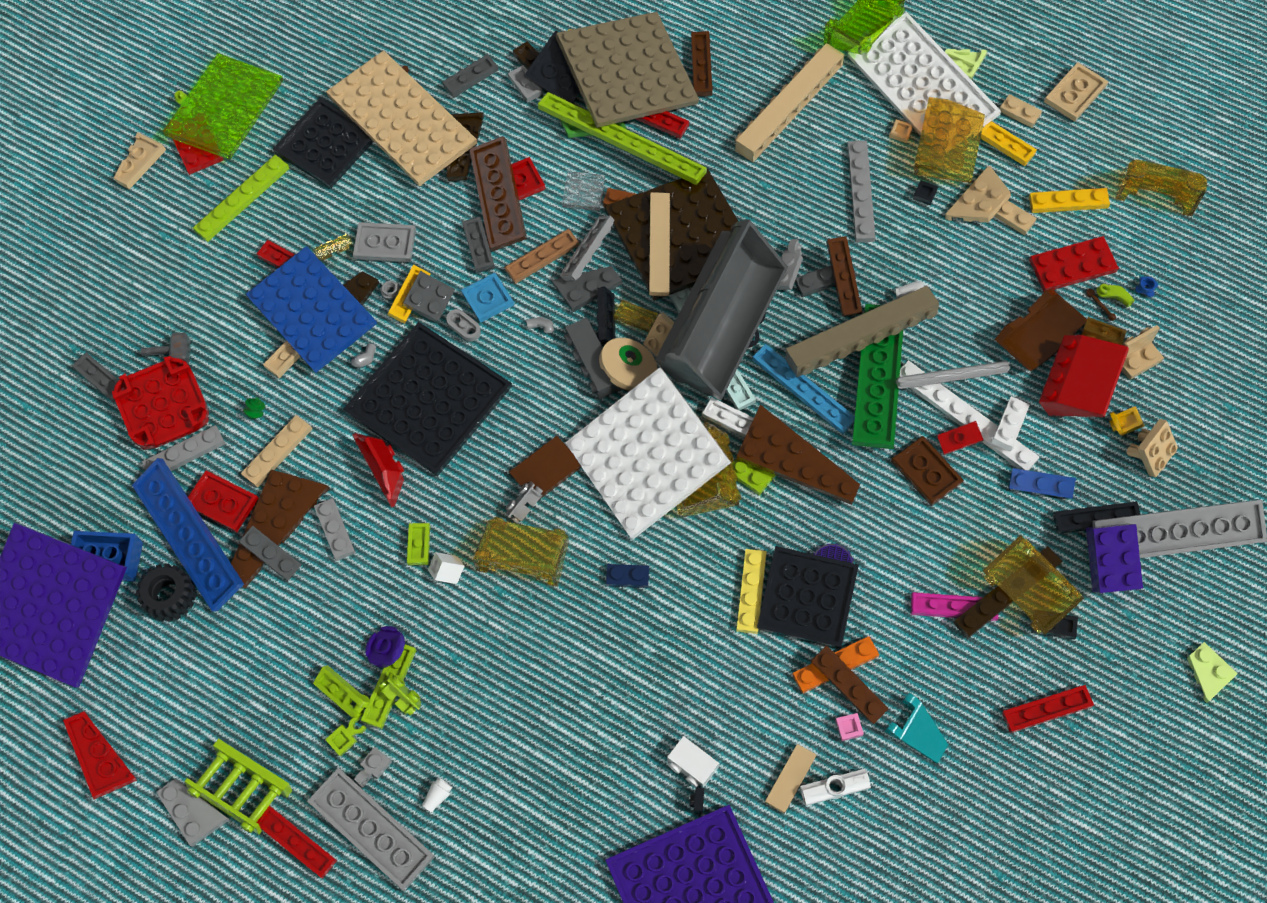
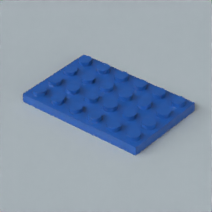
M307 246L246 293L252 303L315 373L377 324L369 312Z

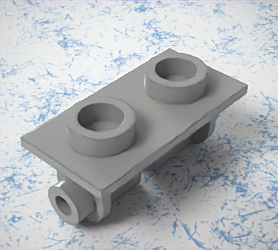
M532 481L528 484L525 483L520 488V495L517 499L511 500L506 507L507 511L505 514L509 518L511 515H514L511 519L516 523L523 521L530 512V509L525 504L528 502L534 507L542 497L541 493L543 490L538 486L534 489L535 484Z

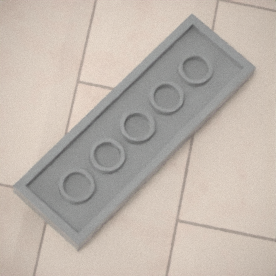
M337 768L307 801L404 892L435 858L424 845L340 768Z

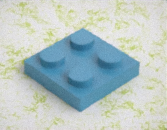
M496 273L461 290L462 295L480 323L514 306V301Z

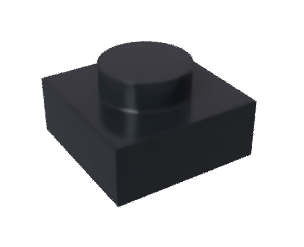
M920 180L913 199L931 206L938 191V186Z
M695 787V794L690 795V807H694V814L703 815L704 788Z

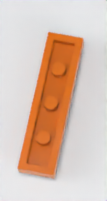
M869 636L835 652L851 670L878 658L880 655ZM813 664L792 673L802 694L829 681Z

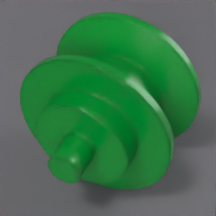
M258 397L247 399L243 412L250 419L262 417V410L265 409L264 402L259 400Z

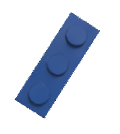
M1012 468L1009 489L1073 499L1076 478Z

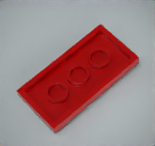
M1104 236L1030 256L1029 259L1043 292L1116 273L1119 269Z

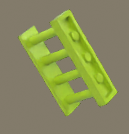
M218 738L213 745L216 751V758L196 783L188 778L184 781L188 787L187 792L197 799L200 796L242 823L240 826L248 833L254 831L260 835L262 830L256 822L276 796L283 795L287 798L292 792L291 786L282 778ZM229 761L233 763L234 769L214 794L204 789V786L223 762ZM247 772L251 775L252 780L235 802L230 806L222 801V797L239 775ZM264 783L269 787V792L248 818L239 810L257 786Z

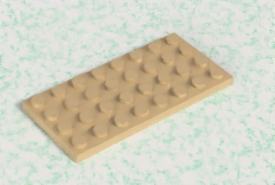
M384 50L326 91L327 96L419 187L477 144V139Z

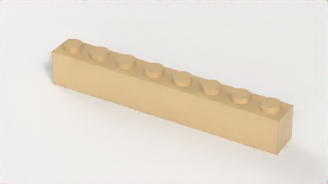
M827 43L822 48H819L814 57L806 61L803 69L794 74L792 81L783 86L778 96H774L769 105L759 112L758 117L754 121L749 122L746 130L737 135L735 151L751 162H754L843 66L844 54Z

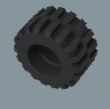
M159 564L156 565L154 570L152 568L148 569L149 573L147 575L143 574L141 576L142 582L138 581L137 584L140 589L136 590V595L141 607L159 621L166 619L170 622L173 621L174 617L177 620L180 619L182 613L186 615L189 612L187 610L188 607L192 608L194 605L192 600H196L194 593L196 588L189 576L176 565L164 564V567ZM170 584L176 585L175 592L169 599L157 601L158 594L163 587Z

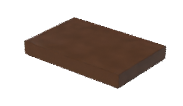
M555 436L509 471V474L520 487L532 481L535 484L534 489L538 486L543 490L541 493V498H543L582 467L570 449L558 436Z
M921 436L891 459L895 467L931 506L935 505L964 482L962 477L924 436Z

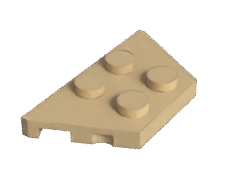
M988 166L945 214V219L952 221L953 217L963 218V221L988 223L1001 209L1002 205L1011 197L1010 191L995 171Z

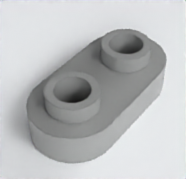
M454 309L447 314L448 326L463 339L472 342L480 337L481 329L479 324L462 310Z

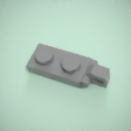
M791 239L788 244V250L785 249L781 259L788 266V269L777 288L779 290H792L803 260L801 256L802 245H800L798 239Z

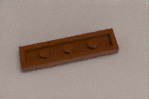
M709 31L691 32L693 86L697 96H712Z
M847 236L827 239L826 244L841 315L845 317L861 314L863 311Z
M827 645L810 661L872 725L889 709Z

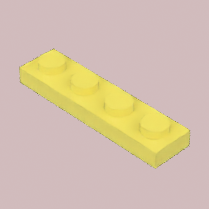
M745 550L736 632L758 634L757 625L760 616L767 551Z

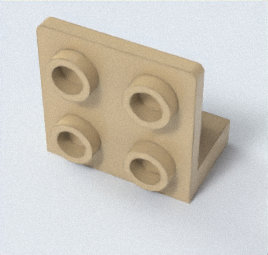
M1158 325L1153 328L1147 327L1140 332L1139 336L1135 338L1132 336L1124 341L1123 345L1128 346L1129 351L1122 371L1129 380L1163 361L1164 357L1152 344L1160 329Z

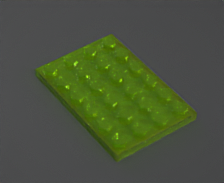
M217 53L164 128V136L231 160L282 84L283 76Z

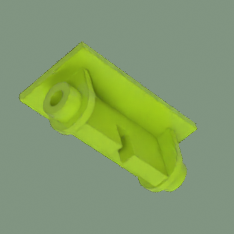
M390 672L387 681L383 680L379 684L380 691L391 701L396 696L399 697L395 705L404 714L412 715L416 710L414 707L418 710L420 709V696L414 690L410 691L398 675L394 676Z

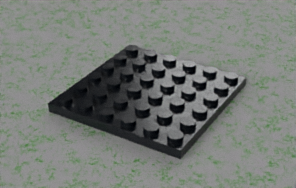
M418 322L343 408V411L438 477L511 389L512 383Z

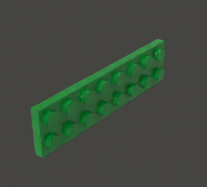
M865 304L864 313L882 305ZM903 330L896 335L884 338L879 343H872L861 350L852 445L894 449L899 392L896 380L900 377Z

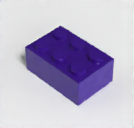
M1127 523L1086 528L1093 592L1107 593L1143 589L1136 524Z

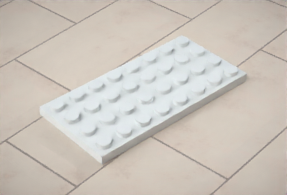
M907 12L848 53V58L904 119L913 125L915 131L939 157H942L1001 113L1000 109Z

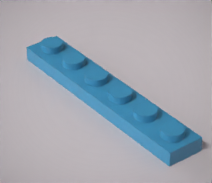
M767 344L752 357V361L842 435L854 424L855 416L805 375L796 377L787 361Z

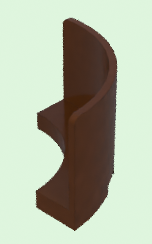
M1049 289L1045 290L1027 310L1029 312L1024 318L1019 316L1016 320L1007 324L994 340L1029 371H1033L1059 350L1064 335H1075L1087 322V319L1057 292Z

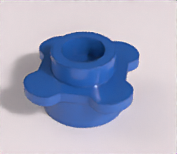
M1140 277V283L1135 287V291L1145 294L1147 297H1153L1158 283L1152 277Z

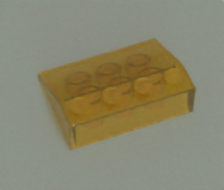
M929 97L915 159L914 175L971 183L985 114L948 99Z

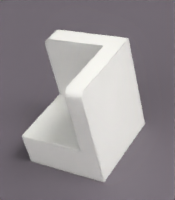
M435 552L428 571L434 580L457 584L464 564L457 556Z

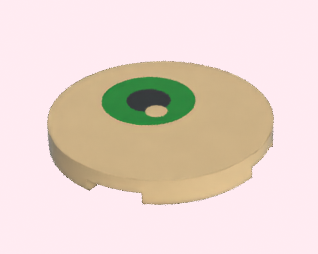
M612 339L605 344L599 355L601 369L605 371L613 384L625 390L631 391L657 370V364L651 352L645 346L632 339Z

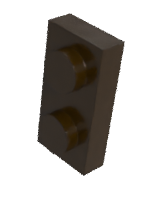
M528 41L513 50V55L527 70L539 54Z

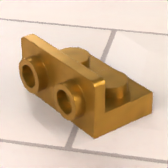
M1088 317L1081 335L1122 345L1126 330Z

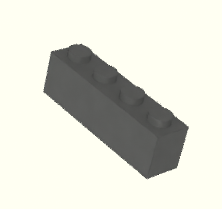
M584 318L566 326L565 341L568 346L572 345L574 359L576 362L580 361L582 365L580 367L584 378L588 377L590 381L588 385L592 394L596 393L600 400L620 391L621 388L613 384L605 371L600 367L599 355L603 348L588 319Z

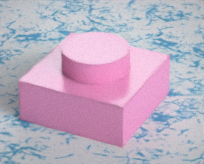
M858 713L836 718L835 721L841 741L864 735Z

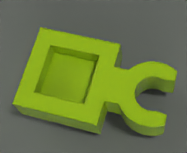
M358 717L350 720L348 728L341 725L325 739L339 756L346 753L357 742L354 736L362 734L367 728L364 725L359 729L355 728V723L359 721Z

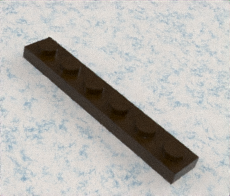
M1047 546L958 617L953 624L969 639L996 615H999L1057 568L1063 561Z

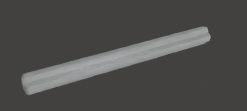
M1007 361L901 376L897 378L896 384L899 389L995 375L1007 373L1010 370V366Z

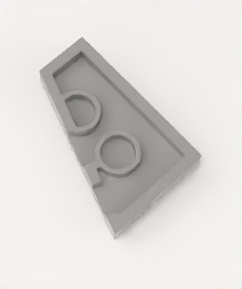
M174 779L156 793L188 844L193 847L230 819L199 797L197 799L187 792L188 788Z

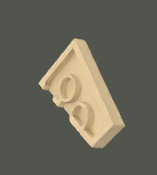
M139 132L135 136L137 140L134 145H130L128 149L129 155L127 159L122 161L114 176L118 184L128 189L166 151L162 144Z

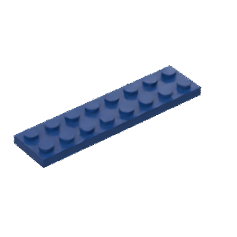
M157 458L132 486L211 611H218L244 583L165 461Z

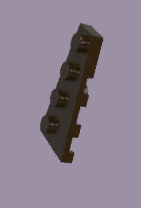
M484 112L451 114L478 141L484 120ZM470 149L447 166L448 181L467 180L472 163Z

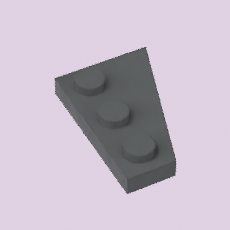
M609 266L584 272L577 280L564 281L562 278L552 280V283L572 312H575L597 298V288L605 286L611 291L622 284V279L613 267Z

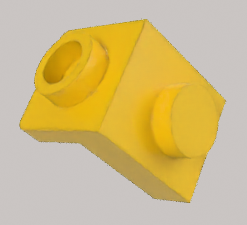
M1136 406L1118 414L1110 413L1112 419L1109 420L1113 431H1118L1121 436L1145 426Z

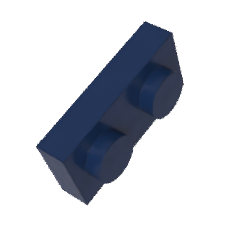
M607 564L606 587L648 588V565Z

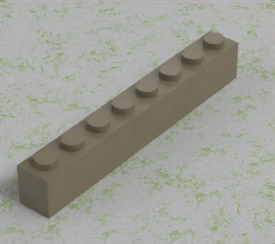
M928 286L922 287L786 348L785 360L796 377L807 375L814 369L825 367L834 360L843 359L854 351H861L872 343H879L884 338L896 335L903 329L914 327L923 320L932 319L938 314L939 302Z

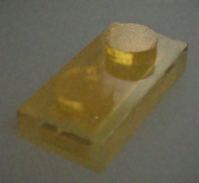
M345 234L312 250L318 259L325 260L331 257L333 252L338 250L342 252L349 249V245L353 243L349 235Z
M622 300L614 314V319L650 332L658 313Z

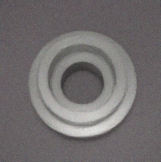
M386 281L381 287L382 296L388 300L395 299L400 291L399 285L394 281Z

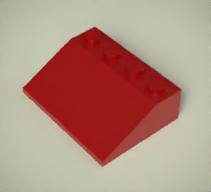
M1064 335L1041 394L1040 405L1049 416L1105 417L1129 351L1128 346L1084 335Z

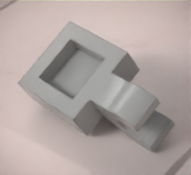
M374 747L360 763L364 770L360 771L354 780L363 788L372 776L379 779L392 763L391 759Z

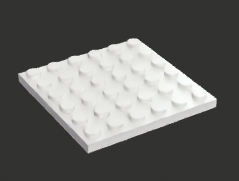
M661 367L565 443L632 539L640 535L732 463Z

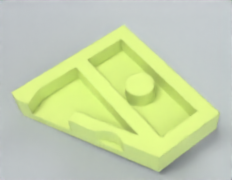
M946 49L945 53L972 80L986 57L987 50L970 52V49Z
M1205 642L1187 658L1190 667L1194 670L1196 682L1200 684L1204 693L1203 699L1206 703L1238 674Z

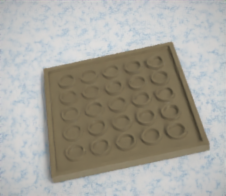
M658 12L558 32L556 34L558 44L596 128L696 105L699 102L695 89Z

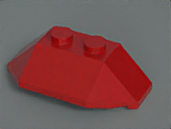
M358 433L353 434L352 436L387 501L391 508L394 507L404 482L402 476L404 469L400 461H394L393 456H395L391 445L386 446L383 439Z

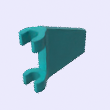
M908 693L902 703L913 710L903 728L901 729L897 724L891 722L884 732L904 742L937 764L949 744L922 702L913 694Z

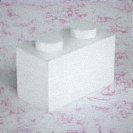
M684 736L667 757V761L670 763L668 766L677 774L682 772L686 775V780L694 787L699 785L701 788H704L719 768V762Z

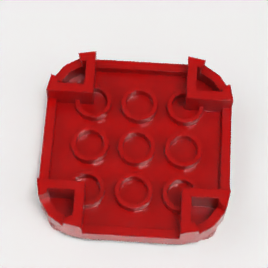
M172 356L163 357L164 361L128 376L125 373L118 377L119 381L116 383L114 391H112L113 399L120 411L128 435L143 450L158 448L198 431L209 422L208 406L190 366L182 359L173 358Z

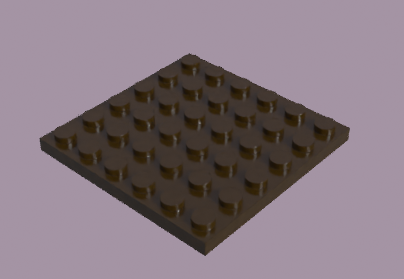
M707 169L706 174L697 185L680 178L605 205L604 210L607 216H611L614 219L613 227L648 292L651 192L670 193L669 295L694 286L721 232L730 231L734 223L738 222L709 169ZM651 295L653 301L666 297Z

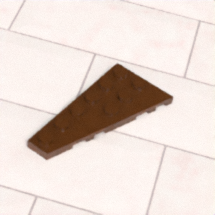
M760 404L736 459L852 505L860 484Z
M271 469L243 536L254 526L279 546L288 539L304 520L306 513L311 508H314L322 494H325L330 489L329 486ZM239 544L231 564L244 583L241 588L245 589L261 571L264 562Z

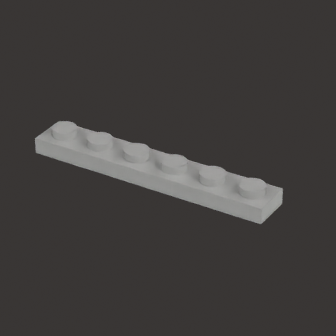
M848 141L855 243L875 242L867 141Z

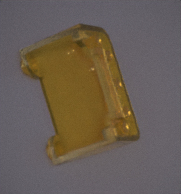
M1132 160L1123 168L1120 174L1115 199L1125 201L1129 194L1136 196L1138 188L1176 196L1174 204L1182 206V215L1192 217L1206 192L1207 179L1200 173L1143 160Z
M493 517L486 524L475 551L473 563L478 572L487 573L488 568H491L494 572H496V569L536 576V579L540 581L543 578L548 580V585L558 587L569 544V537L561 529H542L506 522L502 518Z
M1022 535L1014 540L983 570L986 574L984 579L991 586L995 584L999 586L1030 617L1032 621L1030 626L1038 634L1043 632L1046 635L1085 599Z

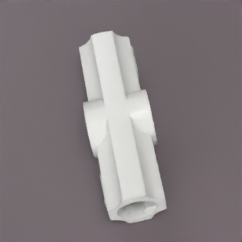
M865 769L843 775H833L828 779L800 786L805 806L830 799H839L844 795L871 788ZM834 782L838 783L841 786V791L833 792L829 785Z

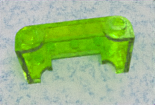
M857 0L839 21L837 19H830L825 24L823 44L827 43L835 49L860 55L868 53L872 44L897 17L900 18L903 15L905 0Z

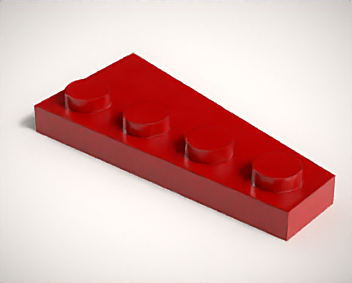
M85 711L63 720L94 800L137 781Z

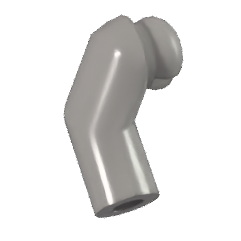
M544 317L526 320L528 329L543 327L544 333L554 331V323Z
M367 344L365 353L352 358V365L361 368L371 364L376 345Z

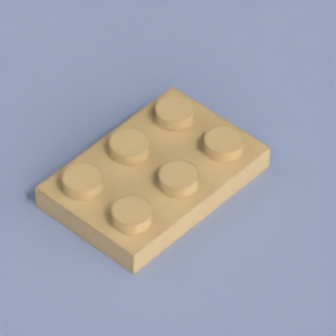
M1077 62L1046 96L1044 102L1075 122L1106 88L1109 81Z

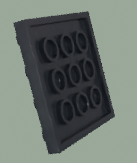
M320 98L273 148V151L276 155L311 177L332 188L374 141L343 111Z
M775 546L758 620V630L841 649L859 565Z

